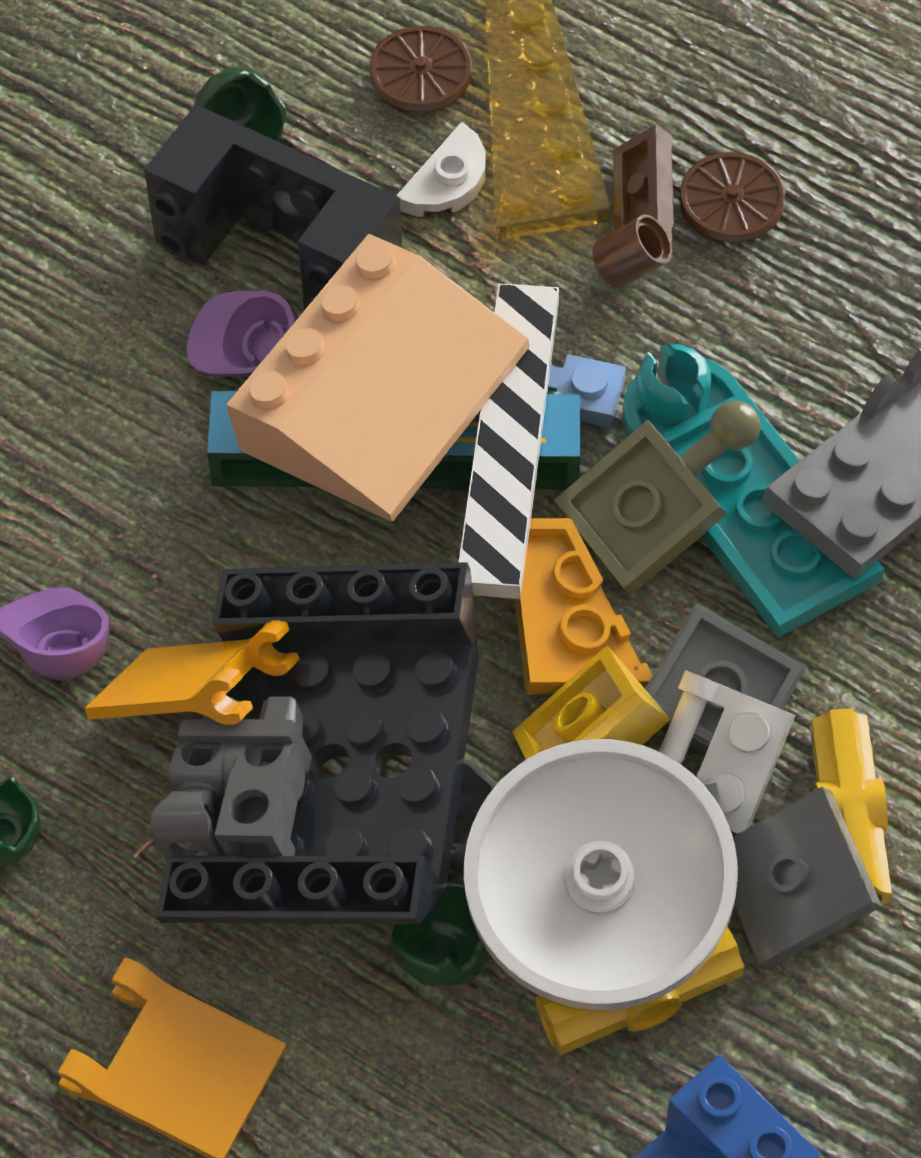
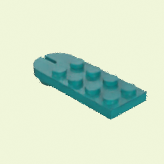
M666 344L660 347L658 377L664 383L662 384L656 379L657 361L650 352L645 355L639 367V374L629 384L624 396L623 427L627 437L645 421L649 420L675 452L681 456L710 431L712 415L722 404L729 401H742L752 406L759 416L760 432L756 441L751 446L739 451H724L697 474L696 477L727 513L725 517L701 537L777 638L882 582L884 568L879 561L854 580L761 502L767 486L800 460L726 368L712 360L703 358L693 348L681 344Z

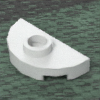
M463 122L458 125L396 195L400 197L401 212L416 217H424V211L439 212L451 208V212H456L477 197L485 182L486 151L478 135Z

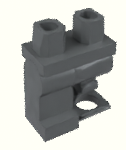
M227 696V697H228L229 699H231L232 701L239 702V701L234 700V699L230 698L229 696ZM268 697L267 700L263 701L259 720L243 718L235 725L220 724L203 714H199L198 719H181L177 735L181 743L175 749L169 768V782L173 792L155 807L151 816L152 836L166 860L167 856H294L295 847L290 838L297 802L304 790L305 772H309L312 755L302 737L303 715L295 699L292 697ZM223 799L216 831H214L211 821L215 820L216 801ZM176 842H191L201 846L205 851L188 850L177 845Z

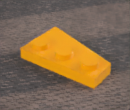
M531 518L521 599H514L526 695H553L606 646L612 650L645 689L653 675L646 662L640 663L629 642L631 632L622 615H615L601 587L603 578L571 518Z

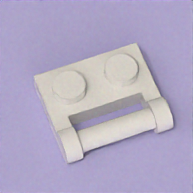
M685 670L678 686L679 689L683 690V693L659 752L682 764L707 701L725 707L697 778L704 785L717 783L721 810L724 813L730 830L739 834L748 829L752 824L796 715Z

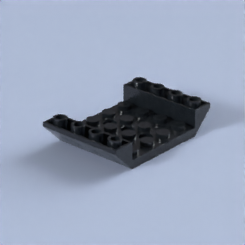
M468 562L222 569L212 625L222 641L252 638L268 622L280 620L287 622L290 630L278 642H273V647L280 653L294 652L298 653L299 656L297 663L287 673L280 676H272L252 667L226 694L239 702L251 701L253 709L244 719L259 720L263 701L267 700L268 697H292L295 699L303 715L302 737L312 755L309 772H305L304 790L297 802L290 838L295 847L294 856H167L156 918L160 923L420 924L446 892L479 654L472 578ZM337 756L349 758L346 769L341 771L338 776L328 779L319 777L321 767L329 759ZM396 756L412 758L409 768L400 776L395 778L381 776L383 766L390 759ZM223 799L216 801L215 820L211 821L214 831H216ZM194 843L191 844L190 850L205 851L201 846Z

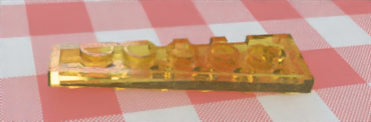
M485 0L497 241L610 222L611 208L553 1Z

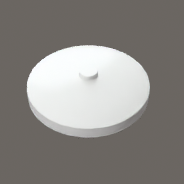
M588 739L560 744L539 752L512 769L498 782L480 807L469 833L464 857V883L470 916L478 936L496 963L510 977L535 994L555 1003L588 1010H614L641 1005L662 997L690 979L714 953L726 931L735 902L738 881L736 849L730 827L717 801L704 784L677 761L661 752L643 745L613 739Z

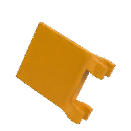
M280 620L270 621L252 638L246 640L148 648L84 708L88 720L197 712L220 724L235 725L253 709L251 701L235 702L226 695L252 667L272 676H280L287 673L299 660L298 653H280L272 645L273 642H278L290 630L288 623Z
M124 958L111 980L116 985L112 995L128 1005L142 1008L140 1014L107 1070L89 1056L71 1049L58 1070V1075L62 1077L58 1086L76 1097L105 1105L207 1158H226L284 1053L286 1043L174 988L142 964L132 959Z

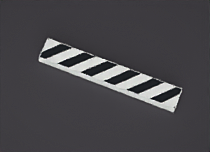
M502 283L498 285L495 314L527 337L530 347L480 410L459 562H468L473 595L521 599L559 306V287Z

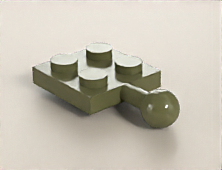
M729 401L722 404L712 415L710 431L681 456L675 452L656 427L647 420L555 498L554 502L567 518L573 520L578 532L621 586L633 595L727 515L696 475L724 451H739L751 446L756 441L760 432L759 416L752 406L742 401Z

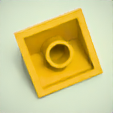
M606 646L515 728L512 733L525 759H528L554 746L579 740L613 739L643 745L671 719L612 650Z

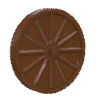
M431 26L403 28L385 37L373 51L370 60L372 85L383 100L396 108L411 112L439 110L457 101L467 90L472 77L471 56L464 43L446 30Z
M723 152L705 157L687 171L681 184L680 206L688 223L706 237L722 242H746L763 236L778 223L784 209L785 189L778 173L763 160L745 153Z

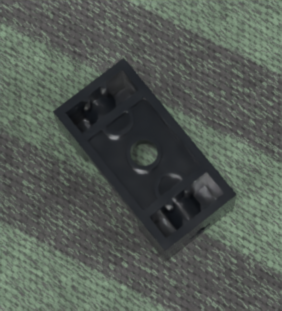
M196 104L144 169L155 242L165 251L177 257L186 256L205 265L238 220L244 217L260 230H272L298 243L304 310L368 234L402 248L400 197Z

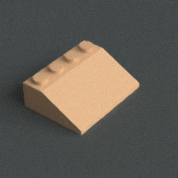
M368 234L229 400L226 406L240 451L393 522L530 347L529 339L421 256Z

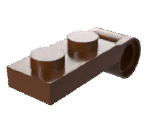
M658 125L652 126L613 150L614 231L595 242L592 256L601 277L615 288L625 287L666 264L672 257V229L674 228L672 135Z

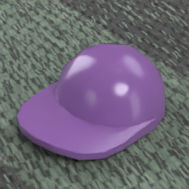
M259 290L231 291L218 294L204 304L194 320L188 336L186 350L188 361L202 374L214 377L249 378L298 317L292 306L276 293Z
M50 588L36 592L0 609V636L18 650L27 667L40 676L60 681L80 677L100 662L109 645L110 624L103 608L71 588Z

